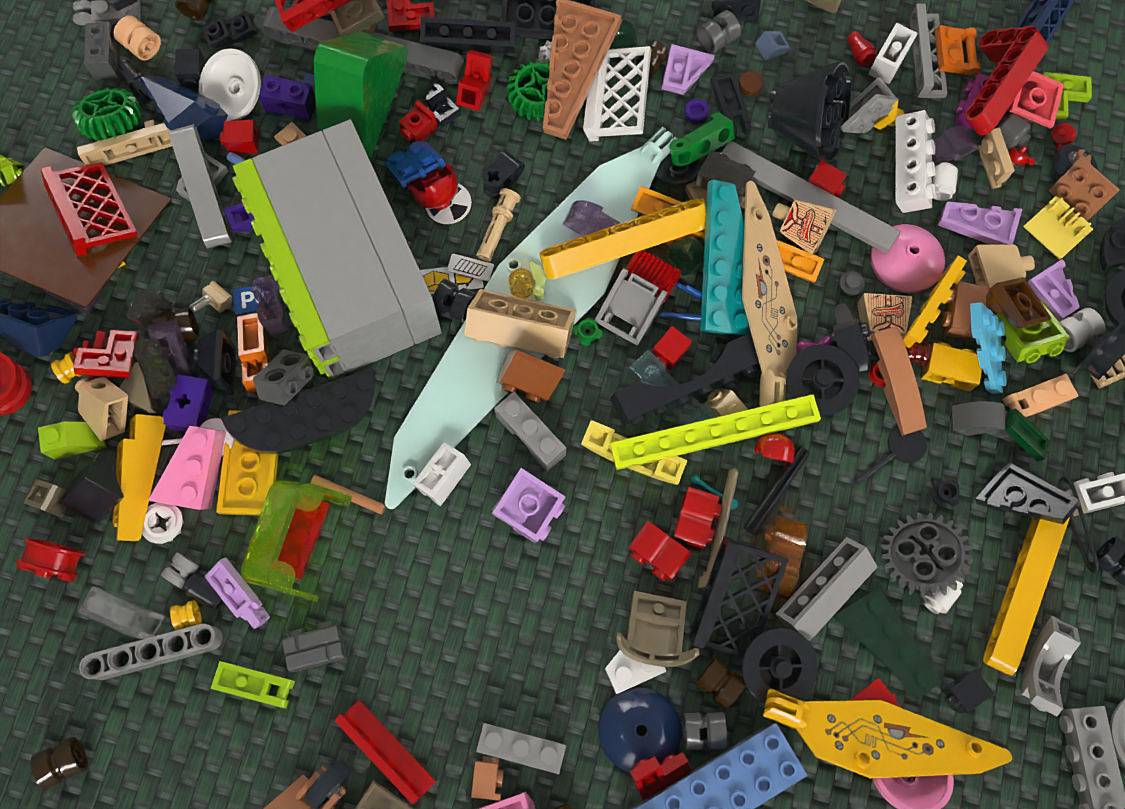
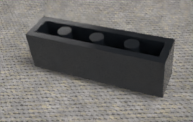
M421 17L420 43L444 50H474L477 52L515 54L516 22Z

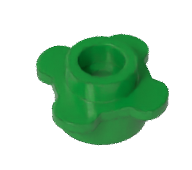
M590 317L573 327V333L578 335L583 346H589L591 341L600 339L603 334L602 330L598 329L594 319Z

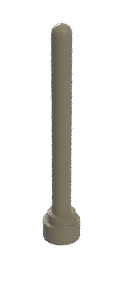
M730 468L728 471L721 502L722 507L716 525L707 570L703 572V576L699 577L697 588L705 590L723 536L726 534L739 474L736 468Z

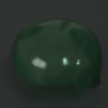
M622 19V23L609 50L637 47V32L632 23Z
M686 236L677 241L674 240L666 251V262L680 269L683 276L693 274L704 261V246L692 236Z

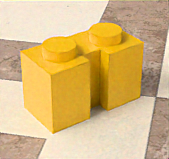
M933 343L925 353L921 379L939 384L942 382L951 384L950 387L970 392L980 384L982 369L980 368L975 351L952 348L947 343Z

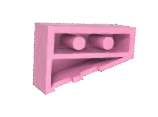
M189 426L148 501L199 510L212 509L226 432Z

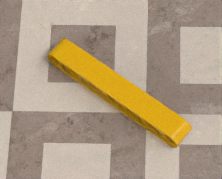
M704 199L689 200L548 247L539 253L545 275L548 279H556L703 230L706 227Z
M1032 517L983 656L984 664L1010 676L1018 669L1070 517L1064 524Z

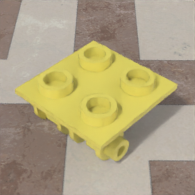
M1055 196L1049 204L1023 227L1060 260L1087 236L1093 228L1090 226V222L1088 223L1084 218L1079 217V212L1077 214L1073 212L1074 207L1069 208L1070 206L1063 200V197Z

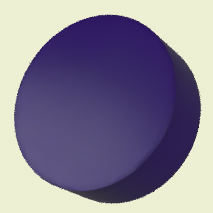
M695 99L686 105L685 118L688 122L697 125L707 120L709 107L704 101Z

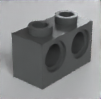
M110 22L86 23L84 65L95 80L119 79V72L116 70V66H119L118 63L120 61V43L114 38V28Z
M283 349L253 378L259 400L286 405L314 376L309 355Z

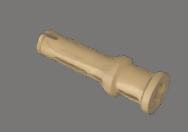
M507 188L500 190L499 194L501 197L497 206L492 209V221L476 254L479 259L486 262L491 261L506 223L512 220V211L515 204L521 199L518 193Z

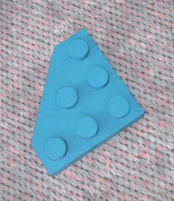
M983 303L970 304L971 331L973 338H976L977 344L981 345V348H978L976 352L980 368L983 369L985 375H988V378L984 379L985 389L991 394L1003 393L1002 386H1006V373L1002 371V361H1005L1006 353L1005 347L1001 346V336L1005 334L1004 322L1000 321V318Z

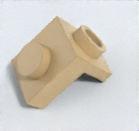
M721 388L711 392L708 400L703 405L706 410L713 411L718 417L748 410L732 390Z

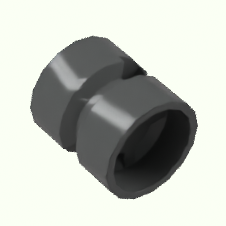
M728 10L721 12L713 20H708L697 28L698 40L703 49L710 54L719 51L725 44H730L741 35V28L737 18Z
M707 712L705 717H702L700 713H683L682 726L685 750H702L704 745L709 750L726 749L727 730L723 712ZM699 728H704V735H700Z

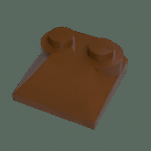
M1024 277L998 282L989 288V292L986 294L988 309L992 312L1003 314L1017 328L1022 329L1052 319Z

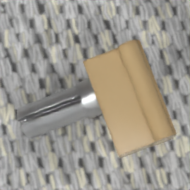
M211 281L208 286L202 289L203 296L192 303L189 308L195 313L210 304L221 313L232 306V296L216 282Z

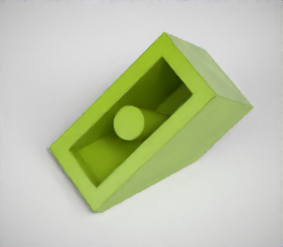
M64 421L38 427L41 453L54 460L106 448V441H101L86 422Z

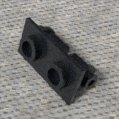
M761 0L712 1L713 18L721 12L728 10L734 14L738 21L758 20Z

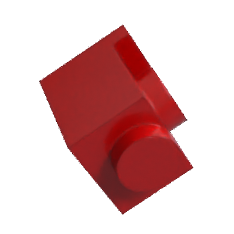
M417 101L415 107L399 121L400 134L407 141H424L438 128L435 114L420 101Z

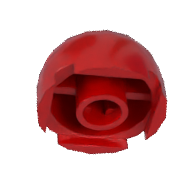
M446 164L443 169H434L428 172L427 176L423 179L419 177L413 180L412 185L407 184L416 203L428 209L437 208V210H443L447 208L458 191L457 177L452 166Z

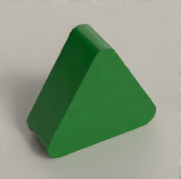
M361 31L320 42L314 56L317 131L323 132L324 129L351 119L369 160H371L406 64L407 46Z

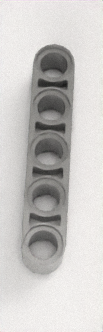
M192 124L170 130L169 137L205 246L209 249L232 242L230 229L195 125Z
M198 624L88 654L81 660L79 671L84 678L106 680L215 650L221 645L223 635L217 627L208 624ZM209 630L211 632V639L204 645L202 635ZM182 637L184 646L177 652L175 643ZM155 645L156 655L149 659L148 650L151 646ZM128 653L129 661L125 666H122L121 657ZM99 660L101 662V669L95 674L93 670L94 664Z

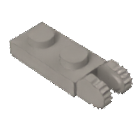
M87 0L75 1L73 8L77 11V14H73V22L80 26L86 23L110 22L113 25L117 24L123 17L130 15L141 21L140 0H137L138 2L116 11L106 0L91 2Z

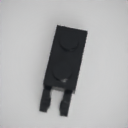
M730 73L711 78L710 84L721 114L733 121L734 136H737V127L734 122L736 119H740L743 133L745 135L750 134L751 125L747 115L748 110L735 74Z

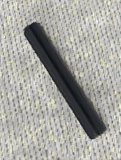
M801 446L795 450L794 462L786 463L744 525V529L752 535L758 533L809 457L810 453L808 450Z

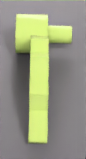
M530 261L532 280L536 283L533 290L534 298L542 300L545 297L542 287L547 278L541 265H536Z

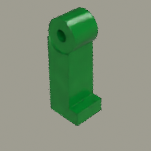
M716 112L710 116V122L683 138L673 140L669 145L672 163L676 166L688 165L734 140L733 121Z

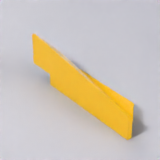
M136 414L130 419L129 439H123L117 445L116 478L124 496L113 509V525L117 527V541H139L141 539L149 504L148 500L151 495L166 427L161 416Z

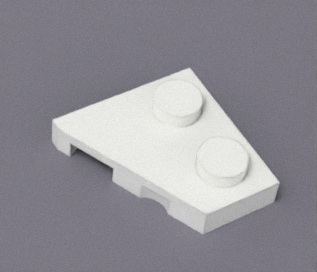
M621 650L605 668L616 694L667 672L665 667L648 665L632 660L625 656Z

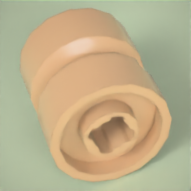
M132 15L125 16L115 26L114 38L116 41L129 49L139 59L149 60L158 52L161 45L159 35L146 27L136 17Z

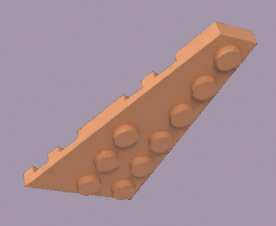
M556 0L557 8L554 18L555 27L554 36L552 37L550 74L547 84L548 93L545 103L543 130L544 133L566 140L622 23V16L570 0Z

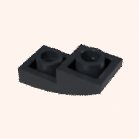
M247 11L228 21L220 17L202 27L210 48L231 45L258 34Z

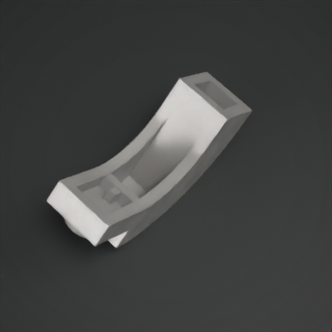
M1052 616L1041 630L1030 652L1022 678V695L1028 697L1030 703L1038 710L1047 711L1058 716L1063 709L1060 694L1062 673L1070 657L1081 642L1077 628Z

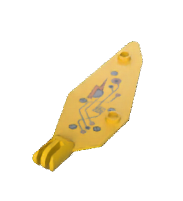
M769 689L767 693L764 717L796 729L815 757L868 778L981 774L1012 761V754L1005 748L882 700L803 702L773 689Z

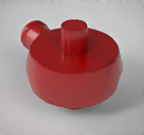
M1062 123L1054 128L1052 139L1057 144L1055 153L1063 146L1069 145L1075 140L1076 129L1073 125Z
M1022 145L1021 148L1012 147L1008 149L1013 167L1015 164L1021 166L1028 164L1031 166L1035 163V158L1030 157L1025 152L1028 149L1026 146Z

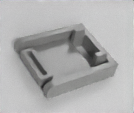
M623 268L594 321L638 346L668 292L663 290L658 298L655 297L659 287L634 273L626 281L625 278L629 270ZM613 315L634 325L630 333L609 323Z

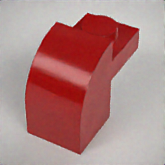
M470 50L467 53L465 76L458 84L456 105L477 111L483 106L493 76L491 74L492 55Z

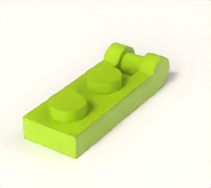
M219 661L210 689L287 709L289 702L287 696L289 690L293 689L295 681ZM272 684L279 686L276 697L269 695Z

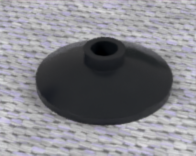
M671 157L666 158L660 162L656 177L668 184L686 183L697 178L704 169L703 161L699 158L688 165L676 166L672 163Z

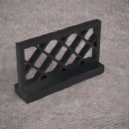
M723 536L689 633L692 645L704 648V646L743 658L745 650L738 649L734 641L748 634L752 642L755 637L764 631L789 559L785 556L736 542L732 538ZM740 551L751 553L755 562L740 568L737 562ZM769 560L778 561L779 565L776 572L766 576L761 564ZM758 567L763 578L749 585L743 573ZM741 576L746 587L731 594L728 588L730 580ZM766 583L769 589L768 596L757 602L752 590ZM749 592L754 604L739 610L734 599ZM732 601L737 612L722 619L719 613L721 606ZM757 609L760 614L759 621L748 627L743 615ZM740 617L745 629L730 635L725 624ZM723 626L728 638L720 642L709 640L712 631Z

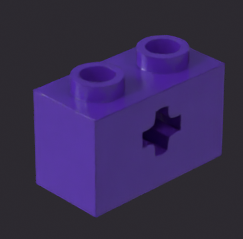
M268 75L264 76L258 96L265 111L311 120L316 104V96L310 84Z
M177 374L175 382L170 387L171 398L169 405L163 411V424L173 431L185 433L189 426L200 427L206 421L215 387L207 379Z

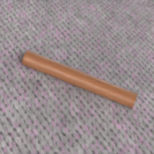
M314 475L311 480V485L381 515L386 509L385 504L317 475Z

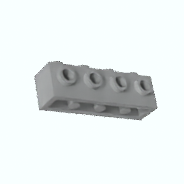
M846 537L776 613L784 627L797 631L810 642L877 568L867 547Z
M1105 706L1062 709L1059 723L1067 741L1066 755L1072 764L1074 773L1072 775V783L1078 792L1080 801L1078 809H1125V792Z

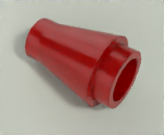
M853 32L848 36L847 42L850 45L855 62L862 67L871 65L878 56L876 47L862 37L859 32Z

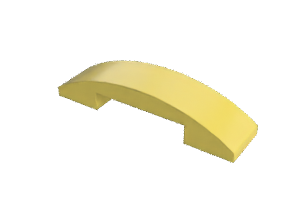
M591 420L581 445L614 462L610 443L628 438L614 433V429ZM674 456L628 468L652 478L678 485L687 460Z

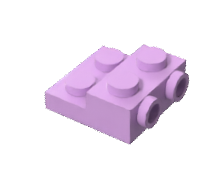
M520 468L491 514L513 527V530L536 543L539 539L544 541L551 530L548 524L553 517L557 519L565 507L562 504L565 496Z

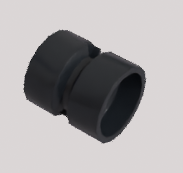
M443 279L436 288L432 299L436 310L444 314L450 312V317L464 323L467 316V308L476 296V293L466 288L459 290L458 284Z
M1114 536L1105 542L1096 554L1099 567L1106 572L1112 571L1111 576L1125 587V542L1118 536Z

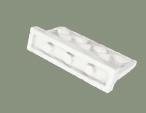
M650 46L608 50L587 95L583 130L589 141H599V136L643 134L651 58ZM644 55V60L637 66L631 62L636 56ZM620 57L622 61L614 68L609 65L610 58ZM628 64L632 70L623 77L618 72ZM638 73L642 80L636 86H633L628 81ZM615 75L620 81L610 88L607 82ZM626 85L630 91L621 98L616 92ZM636 94L640 100L631 108L626 102ZM613 96L618 102L608 109L605 106V102ZM623 105L628 112L618 119L613 113ZM634 115L637 118V126L627 127L624 123ZM609 117L615 121L610 128H602V123Z

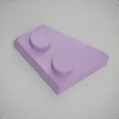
M671 44L661 89L684 95L712 64L715 55Z
M1063 259L1027 282L1038 299L1044 302L1058 322L1080 308L1077 297L1073 293L1071 279L1065 278L1063 268L1066 264Z

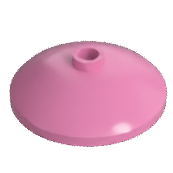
M909 224L892 226L901 232L888 253L886 254L873 246L871 249V265L876 276L887 287L901 293L914 294L931 288L940 279L945 268V254L941 244L930 232L921 227ZM910 249L914 250L916 254L911 253Z
M953 775L905 777L906 781L901 777L872 778L881 795L897 809H941L949 801L954 785Z

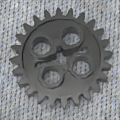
M918 513L917 520H913L907 515L906 524L897 520L898 529L890 527L889 534L891 536L884 535V543L886 545H881V552L884 553L881 556V561L886 564L884 571L885 573H891V582L899 580V589L904 588L906 585L909 586L910 595L917 589L922 598L926 591H930L931 596L935 598L936 590H940L945 596L947 595L948 586L953 590H957L956 581L964 583V574H970L971 567L968 565L972 564L973 557L969 555L972 554V546L967 545L969 537H960L962 535V528L959 527L953 530L954 521L951 520L945 524L943 523L942 515L937 520H933L932 513L928 514L927 519H923L921 513ZM929 534L935 538L932 540H925L922 538V536ZM903 549H909L913 551V553L910 555H903L900 553V551ZM949 554L953 559L943 560L939 556ZM936 566H937L940 570H943V572H939V571L936 569ZM920 569H927L931 571V574L924 576L920 575L918 571Z

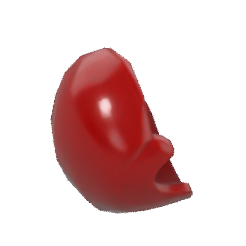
M773 432L762 435L756 440V454L760 451L762 456L789 463L794 462L795 447L793 441L786 435Z

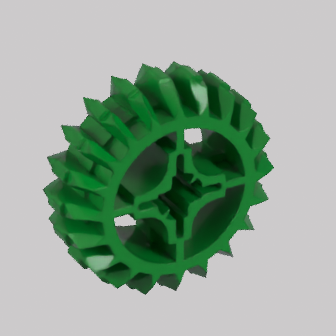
M539 59L534 64L529 60L527 66L520 64L519 70L514 69L512 76H509L507 86L508 102L512 104L514 111L518 110L520 117L527 114L528 121L532 117H536V120L539 122L541 117H544L548 93L547 84L550 74L549 60L545 64H542Z
M107 87L105 90L98 89L97 92H89L88 96H82L80 101L75 102L76 106L72 108L73 122L78 131H80L81 135H86L88 139L94 138L96 141L101 138L106 141L108 138H116V136L123 135L127 131H133V127L138 126V121L142 119L141 107L132 92H127L126 89L120 90L118 87L114 89Z

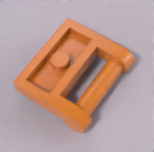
M939 25L935 30L939 71L968 76L980 73L981 66L977 62L975 39L977 38L976 29H960ZM962 41L966 43L968 63H964Z

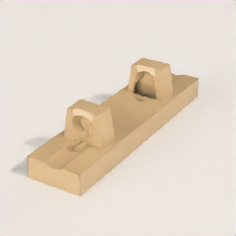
M154 120L144 122V129L119 135L116 138H108L106 141L101 138L97 142L77 147L78 155L85 165L102 162L105 166L171 147L170 130L164 123L156 125Z

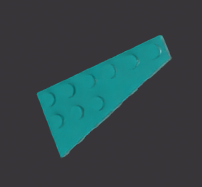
M717 180L709 181L707 187L700 331L742 337L749 333L751 334L742 300L744 221L735 184Z

